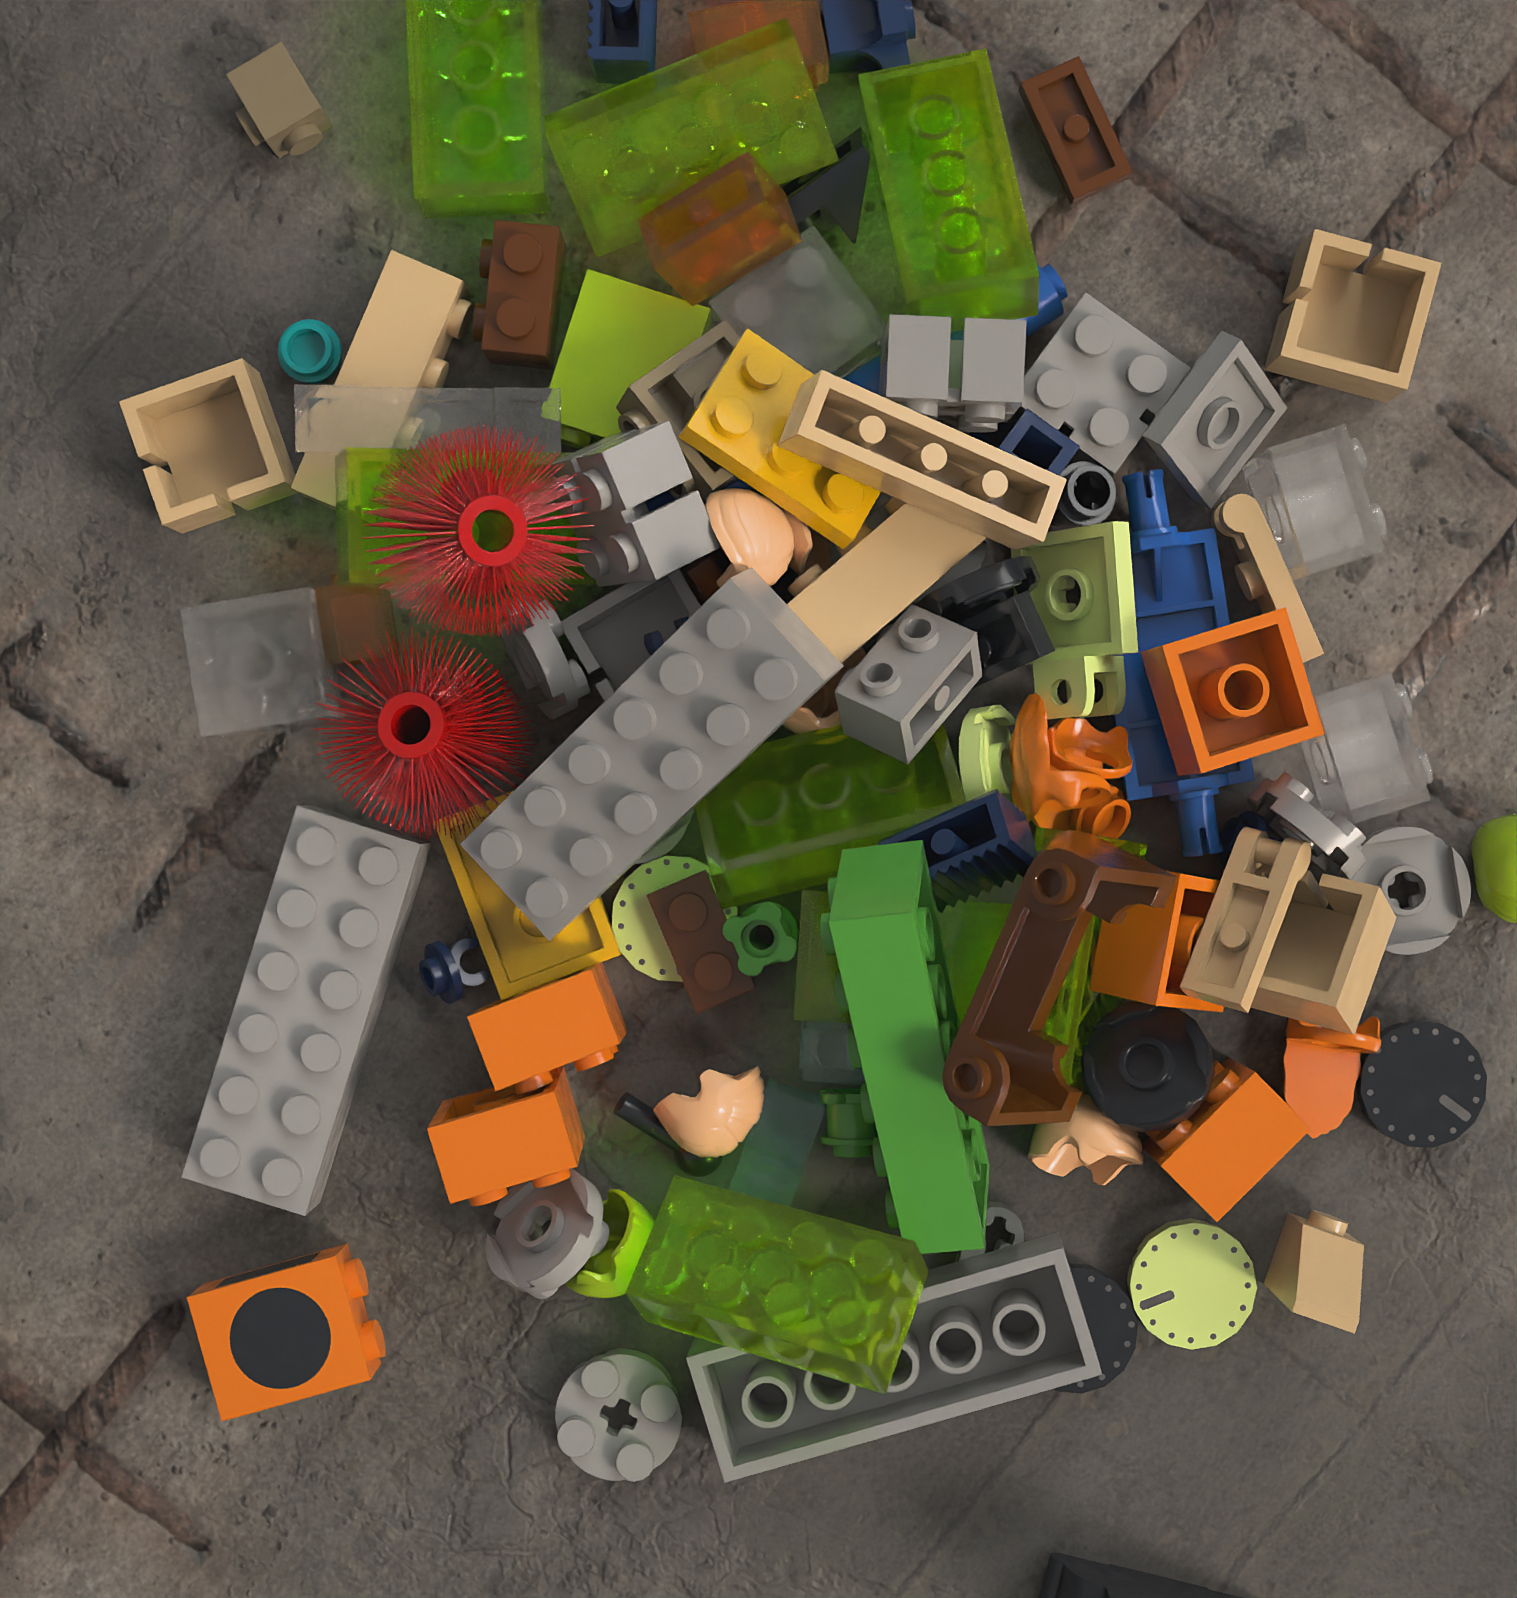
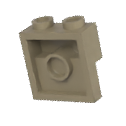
M726 320L631 384L616 406V409L621 414L618 418L621 432L638 430L642 427L665 421L670 422L693 477L667 490L676 499L698 490L705 504L706 498L710 493L727 489L740 480L679 438L680 433L740 338Z

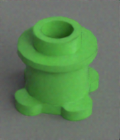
M764 901L753 904L741 916L734 915L728 918L723 926L725 939L733 942L739 955L738 968L748 976H757L763 971L765 965L790 961L797 953L799 936L797 921L792 913L779 903ZM758 925H766L773 931V943H765L759 938L757 933Z
M861 1088L819 1089V1099H821V1103L826 1104L827 1133L820 1136V1143L833 1145L834 1156H871V1145H873L874 1138L878 1137L875 1123L866 1124L861 1109Z

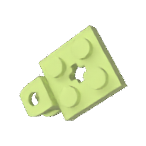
M1111 521L1047 532L1042 543L1019 550L1011 548V558L1021 556L1032 557L1040 575L1038 587L1030 592V596L1055 651L1026 665H1033L1035 693L1043 699L1047 719L1086 718L1120 714L1126 697L1124 656L1115 655L1138 653L1129 522ZM1075 580L1078 582L1081 590V598L1077 607L1074 603H1067L1066 591L1074 588ZM1014 588V596H1015V595H1018V593H1017V591H1016L1015 588ZM1095 679H1098L1103 686V696L1097 703L1094 701ZM1062 680H1066L1068 702L1065 704L1059 700L1057 695V688Z

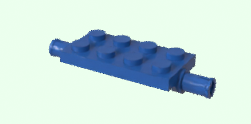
M1162 469L1147 471L1148 474L1143 475V472H1136L1122 477V482L1125 484L1132 528L1130 546L1138 653L1115 655L1124 656L1126 697L1123 710L1120 714L1111 715L1113 728L1117 726L1126 728L1128 732V751L1133 760L1131 771L1126 776L1121 777L1125 801L1164 795L1168 796V801H1175L1183 849L1181 853L1182 858L1202 856L1203 853L1214 854L1223 852L1213 795L1219 794L1218 787L1255 781L1251 758L1202 774L1178 776L1140 652L1229 625L1230 621L1215 528L1178 532L1177 526H1170L1162 478L1164 474Z

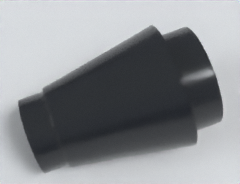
M1081 461L1067 466L1060 474L1067 481L1050 525L1088 526L1102 522L1111 513L1115 503L1116 486L1113 478L1105 469L1091 462Z

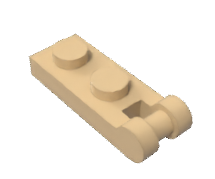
M1242 493L1233 495L1215 507L1211 514L1210 522L1211 527L1215 528L1216 535L1224 539H1231L1241 562L1235 566V573L1243 593L1250 601L1257 599L1263 614L1286 607L1303 663L1324 654L1260 505L1250 495Z
M1244 827L1239 832L1179 986L1187 996L1245 1013L1249 1012L1297 882L1303 878L1309 867L1311 845L1308 841L1287 837L1283 842L1268 839L1267 832L1250 827ZM1262 864L1272 866L1268 878L1254 875L1255 870Z

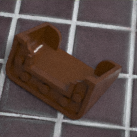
M1067 830L1058 832L1048 839L1027 869L945 1061L942 1073L944 1090L949 1100L959 1110L985 1126L1070 1121L1082 1091L1069 1086L1061 1073L1059 1058H1064L1069 1046L1042 1030L1092 915L1108 923L1122 924L1127 910L1133 906L1144 904L1151 907L1164 908L1177 876L1094 834Z

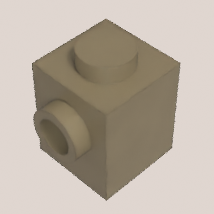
M282 41L226 74L244 104V107L235 111L244 130L255 146L266 141L279 159L288 153L292 156H297L313 149L323 139L322 133L333 127Z

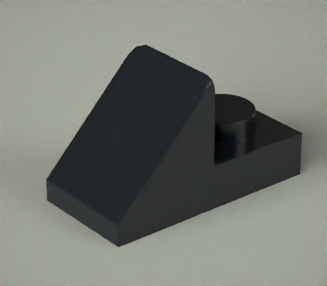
M860 127L757 201V224L772 243L787 232L790 236H796L808 229L819 218L821 214L819 209L823 206L828 209L853 244L856 243L870 163L868 137Z
M1029 591L1015 595L958 623L977 632L983 676L973 688L1055 651Z

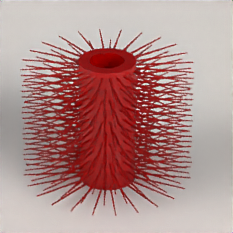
M485 424L483 446V429H481L480 440L479 426H477V447V430H475V440L473 441V428L471 427V432H469L468 426V444L467 431L465 429V444L462 428L461 432L457 428L460 446L456 430L455 432L449 431L451 444L446 432L439 434L443 448L435 435H433L435 442L431 437H428L430 444L424 439L431 456L419 441L423 452L417 445L415 446L427 465L411 446L410 448L420 464L405 448L416 467L404 454L402 455L422 478L411 470L399 455L397 456L401 460L400 462L408 468L414 477L397 462L395 463L402 469L400 471L394 465L392 466L397 470L395 472L387 465L385 466L393 472H390V474L404 484L396 481L386 473V476L399 485L391 482L381 474L380 476L395 487L387 483L386 485L410 498L382 484L381 486L403 498L377 485L376 487L389 493V495L371 486V488L384 494L383 497L388 499L380 496L368 499L388 506V508L377 509L378 511L367 510V512L363 511V513L406 523L378 522L363 525L426 531V533L361 538L427 536V539L365 551H389L417 546L366 564L387 565L399 563L374 576L380 575L379 577L385 575L384 577L389 576V578L394 576L378 587V589L393 579L395 580L383 587V589L398 579L400 580L388 589L402 580L404 581L393 589L406 582L388 599L392 598L404 586L410 583L394 598L395 600L407 588L416 583L399 598V600L403 599L395 608L409 597L400 608L402 609L409 600H412L406 607L407 610L425 589L419 600L411 608L412 611L408 616L410 617L420 600L430 590L424 601L416 609L417 612L414 617L427 600L417 623L430 602L432 601L422 623H424L427 615L438 601L428 622L429 624L436 613L432 628L443 609L437 627L439 629L443 621L442 632L447 623V632L450 630L455 617L453 633L456 629L458 633L459 629L460 634L463 620L464 634L466 616L465 634L466 631L468 633L469 621L470 635L472 618L471 635L472 632L474 634L475 623L476 636L478 618V631L480 635V617L481 636L484 630L486 635V622L488 632H490L488 619L490 621L491 636H493V627L496 633L495 619L497 635L499 637V626L502 634L500 619L505 630L501 613L505 619L508 635L507 623L510 630L512 628L507 613L512 623H515L517 631L519 630L514 617H516L519 625L522 624L525 632L521 617L526 625L527 623L519 606L534 626L527 609L533 617L534 615L522 596L541 619L542 617L530 598L549 620L538 600L548 611L549 609L530 586L554 610L555 608L537 587L553 601L555 600L544 591L545 588L562 601L551 591L550 587L541 582L536 576L547 582L569 602L558 591L559 589L545 578L565 591V588L551 578L556 579L573 591V589L558 579H562L561 577L541 566L567 579L569 578L540 562L574 579L576 578L556 568V566L584 579L564 568L563 565L569 567L570 565L577 567L575 564L584 567L585 565L558 556L556 553L577 554L576 552L584 554L587 552L592 554V552L546 541L561 542L590 539L528 533V531L590 527L594 525L527 528V525L588 513L559 514L536 518L589 499L563 501L560 503L551 502L580 487L556 489L577 475V473L559 485L557 484L570 476V474L552 486L550 485L563 476H560L551 483L549 482L556 477L547 481L566 463L562 464L544 481L539 483L558 466L557 464L536 482L551 467L550 464L560 452L556 454L545 468L543 465L552 456V453L539 468H536L546 456L544 455L529 472L546 444H544L533 462L523 472L539 447H536L527 460L538 436H536L532 446L520 462L531 439L529 438L525 448L513 464L524 441L523 439L515 453L522 431H520L518 440L509 454L515 435L514 433L509 443L512 426L509 438L507 434L503 444L504 428L503 436L500 437L496 449L499 430L495 438L494 425V432L491 431L488 445L489 427L487 428L486 442ZM451 433H452V436H453V439H454V447H453V442H452ZM492 433H493V444H492L491 450H490V452H489L490 443H491V438H492ZM507 438H508V443H507L506 451H505V453H504V455H503V457H502V454H503V451H504V447H505V444H506V441H507ZM500 442H501L500 451H499V454H498V456H497V458H496V460H495V457H496V454H497V451H498V448H499V445H500ZM485 444V465L482 473L481 460ZM470 446L473 456V467H471L469 462ZM462 447L467 459V470L463 463ZM456 448L461 461V471L457 465ZM479 448V466L477 471L476 456ZM492 452L491 465L488 470V461ZM512 452H513V455H512V457H511V460H510V462L508 463V465L506 466V464H507V462H508V460H509V458H510V456H511V454H512ZM449 453L455 463L456 473L451 466ZM503 458H504V462H503V466H502L501 472H500V474H499V476H498V478H497L498 469H499V467H500V465H501V463H502V461H503ZM443 459L450 468L451 476L446 469ZM438 461H439L440 465L442 466V468L444 469L448 481H447V480L445 479V477L443 476V474H442V472H441V469H440V467H439ZM497 461V466L493 475V468ZM515 466L513 472H512L511 475L508 477V475H509L510 472L512 471L513 467ZM541 471V473L533 481L530 482V480ZM436 472L441 476L442 482L438 478ZM533 472H535L523 485H521ZM397 474H399V475L402 476L404 479H406L407 481H409L415 488H413V487L410 486L408 483H406V482H405L401 477H399ZM404 474H406V475L409 476L411 479H413V480H414L417 484H419L422 488H420V487L417 486L415 483H413L412 481H410ZM430 483L438 490L440 495L434 490ZM474 521L476 522L479 530V538L477 543L475 542L472 534V526ZM512 570L518 575V577H519L521 580H519V579L514 575V573L512 572ZM446 572V574H445V576L443 577V579L439 582V580L441 579V577L443 576V574ZM528 575H530V576L533 577L535 580H537L538 582H540L545 588H543V587L540 586L538 583H536V582H535L533 579H531ZM423 579H425V580L411 593V591H412ZM429 580V582L419 592H417L420 589V587ZM449 583H450L449 589H448L447 593L445 594V591H446V589H447V587H448V585H449ZM504 583H505V585L507 586V588H508V590H509V592H510V594H511V596H512V598H513L514 603L512 602V600L510 599L509 595L507 594V592H506V590H505V587H504ZM454 584H455L454 594H453V596H452V598H451V600H450V603H449V605H448L450 593H451V591H452V589H453V587H454ZM501 588L505 594L507 602L501 594ZM458 589H459V596H458V599H457V601H456V603H455V605H454L455 596H456V593H457V591H458ZM464 591V602L460 612V601ZM490 591L495 602L496 617L491 604ZM469 592H470V606H469V612H468V617H467V604H466V601H467L468 594H469ZM475 593L476 608L473 619L472 601ZM485 593L489 603V614L485 604ZM497 593H498L499 598H500V600H501V605H502L503 612H502L501 607H500V605H499V603H498V601H497ZM480 595H481L482 604H483V606H482V619H481V614H480V609H479V598H480ZM515 595H516V596L518 597V599L521 601V603H522L524 609H523L522 606L520 605V603H519V601L517 600V598L515 597ZM506 605L508 606V608H509L510 611H511L513 620H512V618H511V616H510V614H509V611H508ZM512 605L514 606V608H515L516 611L518 612V615H519L521 624H520V622H519V619H518V617H517V615H516V613H515V611H514Z
M411 627V646L408 637L411 664L405 648L403 631L404 655L399 642L407 676L400 662L394 637H392L400 669L398 667L387 631L386 634L394 664L385 644L383 645L392 667L386 658L379 639L377 640L385 660L383 658L382 660L386 667L376 653L382 666L380 665L369 647L378 665L376 664L364 642L362 643L377 668L374 669L370 663H367L363 657L361 659L355 652L381 687L342 658L386 704L337 671L380 703L383 708L326 679L367 708L324 693L333 697L331 699L340 702L338 704L345 706V709L320 703L316 704L351 712L346 713L324 708L355 716L350 717L331 712V714L355 720L341 717L338 718L344 720L318 718L353 725L325 722V724L350 727L313 728V730H353L354 732L339 731L320 734H357L363 736L328 737V739H346L318 743V745L333 742L350 744L327 747L325 749H334L316 755L343 747L358 748L335 751L332 753H342L324 759L351 751H360L354 754L339 756L349 757L331 762L334 764L324 769L345 760H353L350 763L338 766L341 768L331 772L333 774L326 777V779L354 763L368 759L359 766L345 770L348 772L338 776L340 778L333 781L336 782L354 770L366 766L361 771L351 774L356 775L346 779V782L340 785L341 787L338 789L340 790L351 780L365 773L357 782L352 783L353 786L347 789L348 791L344 793L343 799L355 786L371 777L361 789L354 792L350 799L351 801L360 791L372 784L367 792L360 796L362 798L357 801L355 809L374 790L369 801L364 804L362 814L369 803L382 792L375 806L369 811V817L376 806L386 797L382 809L375 815L376 821L379 820L382 810L391 802L388 813L381 821L382 824L387 823L391 810L398 802L396 813L388 826L391 828L394 826L397 813L404 803L402 817L395 828V831H398V828L399 830L401 828V824L403 827L405 813L411 805L410 815L402 833L404 834V832H407V828L408 830L410 829V822L413 826V810L417 803V814L412 836L413 832L416 833L417 819L419 829V810L423 799V817L417 839L419 835L422 837L423 822L425 832V813L428 825L426 840L428 839L429 825L431 835V815L433 828H436L437 839V821L439 833H441L438 808L444 825L445 836L444 812L452 839L449 813L454 831L456 829L453 822L454 817L449 806L450 802L460 835L461 830L458 823L460 821L454 804L463 822L462 826L467 838L464 828L465 823L460 814V809L469 829L470 825L463 808L474 830L475 828L469 813L472 818L473 815L464 799L478 821L479 819L475 812L481 822H483L474 805L477 804L480 809L482 807L485 812L492 813L473 786L497 805H500V803L494 799L495 797L466 768L473 771L508 797L509 795L472 769L469 764L517 789V786L489 766L524 779L527 778L520 776L522 774L515 772L517 770L510 768L512 766L507 764L529 769L533 768L510 763L515 762L528 765L505 758L523 761L521 759L492 752L514 757L518 756L508 753L533 755L504 750L528 751L504 746L523 747L522 745L536 744L494 743H518V741H531V739L501 740L492 738L524 737L526 735H504L532 731V729L524 731L503 730L526 727L528 725H517L532 720L511 722L528 715L516 718L518 716L508 717L523 712V710L516 711L526 706L515 711L504 712L517 708L518 706H512L521 703V701L518 702L519 700L512 703L513 701L508 702L516 698L514 696L518 694L516 693L509 698L506 696L511 693L509 691L513 689V685L500 696L488 701L496 692L506 688L504 686L508 685V679L495 691L483 696L494 684L501 681V678L504 677L501 674L494 683L482 690L487 681L498 674V669H494L486 680L479 683L484 673L493 667V664H489L484 672L473 680L478 669L487 659L482 660L478 668L468 677L471 667L482 653L474 657L472 663L463 671L466 661L475 648L468 652L467 657L465 656L463 663L456 671L460 657L467 646L466 644L462 651H459L458 659L449 673L453 655L462 639L454 646L452 654L450 652V657L444 666L446 653L453 636L451 637L447 648L444 647L443 658L441 654V663L437 670L438 657L444 635L442 636L441 643L439 641L437 658L435 649V665L431 676L432 652L438 629L436 630L435 638L433 636L432 647L429 644V660L426 653L428 630L426 642L425 638H423V657L420 648L422 671L419 664V633H417V651L414 642L416 669L413 658V627ZM425 655H426V659H427V667H426V670H425ZM407 659H408L409 666H410V670H411V676H410L409 670H408ZM414 668H415L416 675H417V685H416V681H415ZM508 698L493 707L487 708L495 701ZM512 703L502 710L485 715L496 707ZM505 714L501 717L489 720L496 715ZM515 718V719L508 720V721H505V722H494V721H499V720H505V719ZM518 723V724L511 725V726H507V727H496V726H501V725H507V724ZM501 728V729H497V730L479 732V731H482V730H485V729ZM491 733H505V734L491 735ZM359 738L363 739V740H359V741H346V740L359 739ZM374 742V743L367 744V745H355V744H361V743ZM361 755V756L358 757V758L350 759V758H352V757ZM437 787H438L439 796H440L441 809H440V805H439V801H438V797H437ZM428 802H429V810H430V811H429V820H428V814H427V805H428ZM432 804H433V808H434V811H435V826H434V818H433Z

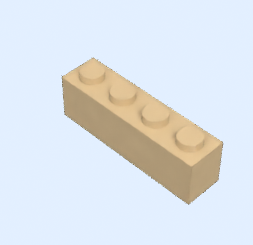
M391 250L290 487L291 489L306 498L367 524H373L377 516L363 513V511H378L377 509L388 508V506L368 499L378 498V496L388 499L383 497L384 494L371 488V486L388 495L389 493L376 487V485L397 495L381 486L382 484L398 492L386 485L387 483L395 487L381 477L380 474L399 485L385 475L386 473L390 477H394L390 474V472H393L385 465L395 472L396 469L392 465L398 468L395 462L400 463L397 455L402 458V454L409 456L405 448L412 455L413 451L410 446L415 451L417 448L415 445L418 446L424 429V421L418 419L427 397L436 398L440 393L449 370V363L443 360L453 337L460 340L464 336L473 315L474 304L468 302L471 293L463 280Z
M824 370L819 371L800 385L777 445L1014 550L1044 542L1067 479Z
M893 497L884 506L891 515L874 530L864 522L855 539L846 548L836 547L843 557L824 572L816 563L788 587L787 590L794 598L787 605L839 662L843 664L974 551L986 537Z

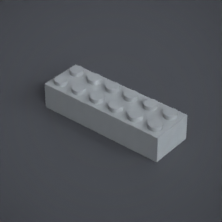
M751 567L731 577L460 845L550 941L579 917L844 666Z
M296 806L181 1178L306 1216L321 1202L432 842L417 839L410 835L317 806Z
M1059 1232L694 1338L686 1356L724 1483L1102 1375L1098 1356Z

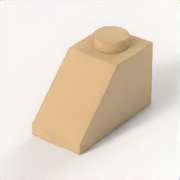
M1311 1209L1308 1219L1288 1212L1263 1284L1291 1312L1355 1334L1360 1315L1364 1245L1349 1233H1346L1349 1223L1342 1219Z

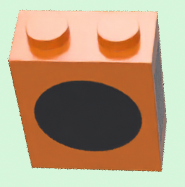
M348 1243L204 1283L187 1297L221 1422L372 1379L381 1366L380 1358L385 1357V1340L379 1322L376 1319L369 1321L363 1296H367L369 1292L367 1275L359 1258H351Z

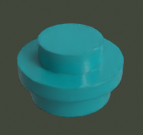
M314 319L297 321L284 331L279 340L278 358L284 371L298 382L304 384L322 383L337 372L342 362L343 349L338 335L330 326Z

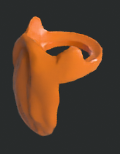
M1037 693L1030 694L1017 715L1009 743V758L1013 774L1011 784L1012 799L1015 807H1018L1020 812H1024L1029 822L1032 819L1033 823L1040 830L1046 832L1052 828L1053 820L1057 813L1063 810L1100 805L1108 801L1113 792L1109 783L1100 775L1081 771H1050V748L1044 702ZM1087 787H1095L1093 790L1082 792Z
M1062 718L1048 729L1050 771L1088 772L1100 775L1104 779L1120 778L1126 776L1131 771L1133 760L1128 751V732L1125 727L1117 726L1108 732H1099L1084 718ZM1103 763L1112 766L1114 769H1103ZM1087 787V788L1083 789L1082 792H1084L1085 790H1088V789L1091 788V787ZM1063 810L1057 813L1053 820L1052 828L1046 832L1040 830L1041 833L1051 838L1058 832L1071 830L1070 818L1072 810Z
M1369 1017L1363 1024L1358 1025L1355 1035L1288 1018L1285 1031L1286 1046L1283 1057L1284 1098L1286 1103L1312 1128L1307 1133L1312 1139L1336 1129L1349 1114L1353 1104L1355 1084L1361 1073L1360 1055L1361 1053H1377L1381 1047L1380 1021L1377 1017Z

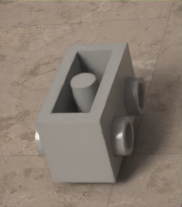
M911 604L894 624H889L882 630L875 646L856 667L846 671L835 690V696L843 733L909 764L983 676L977 632Z

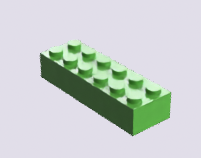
M923 840L842 849L838 874L828 879L830 912L821 914V938L826 955L836 954L840 971H836L834 975L835 999L839 1012H849L853 1028L848 1029L847 1035L849 1059L853 1069L862 1068L866 1083H862L860 1090L861 1109L865 1123H875L878 1137H875L873 1141V1157L877 1176L888 1177L890 1189L886 1190L885 1196L889 1228L900 1229L906 1255L984 1249L990 1165L981 1123L959 1110L949 1100L943 1086L942 1073L945 1061L961 1024Z

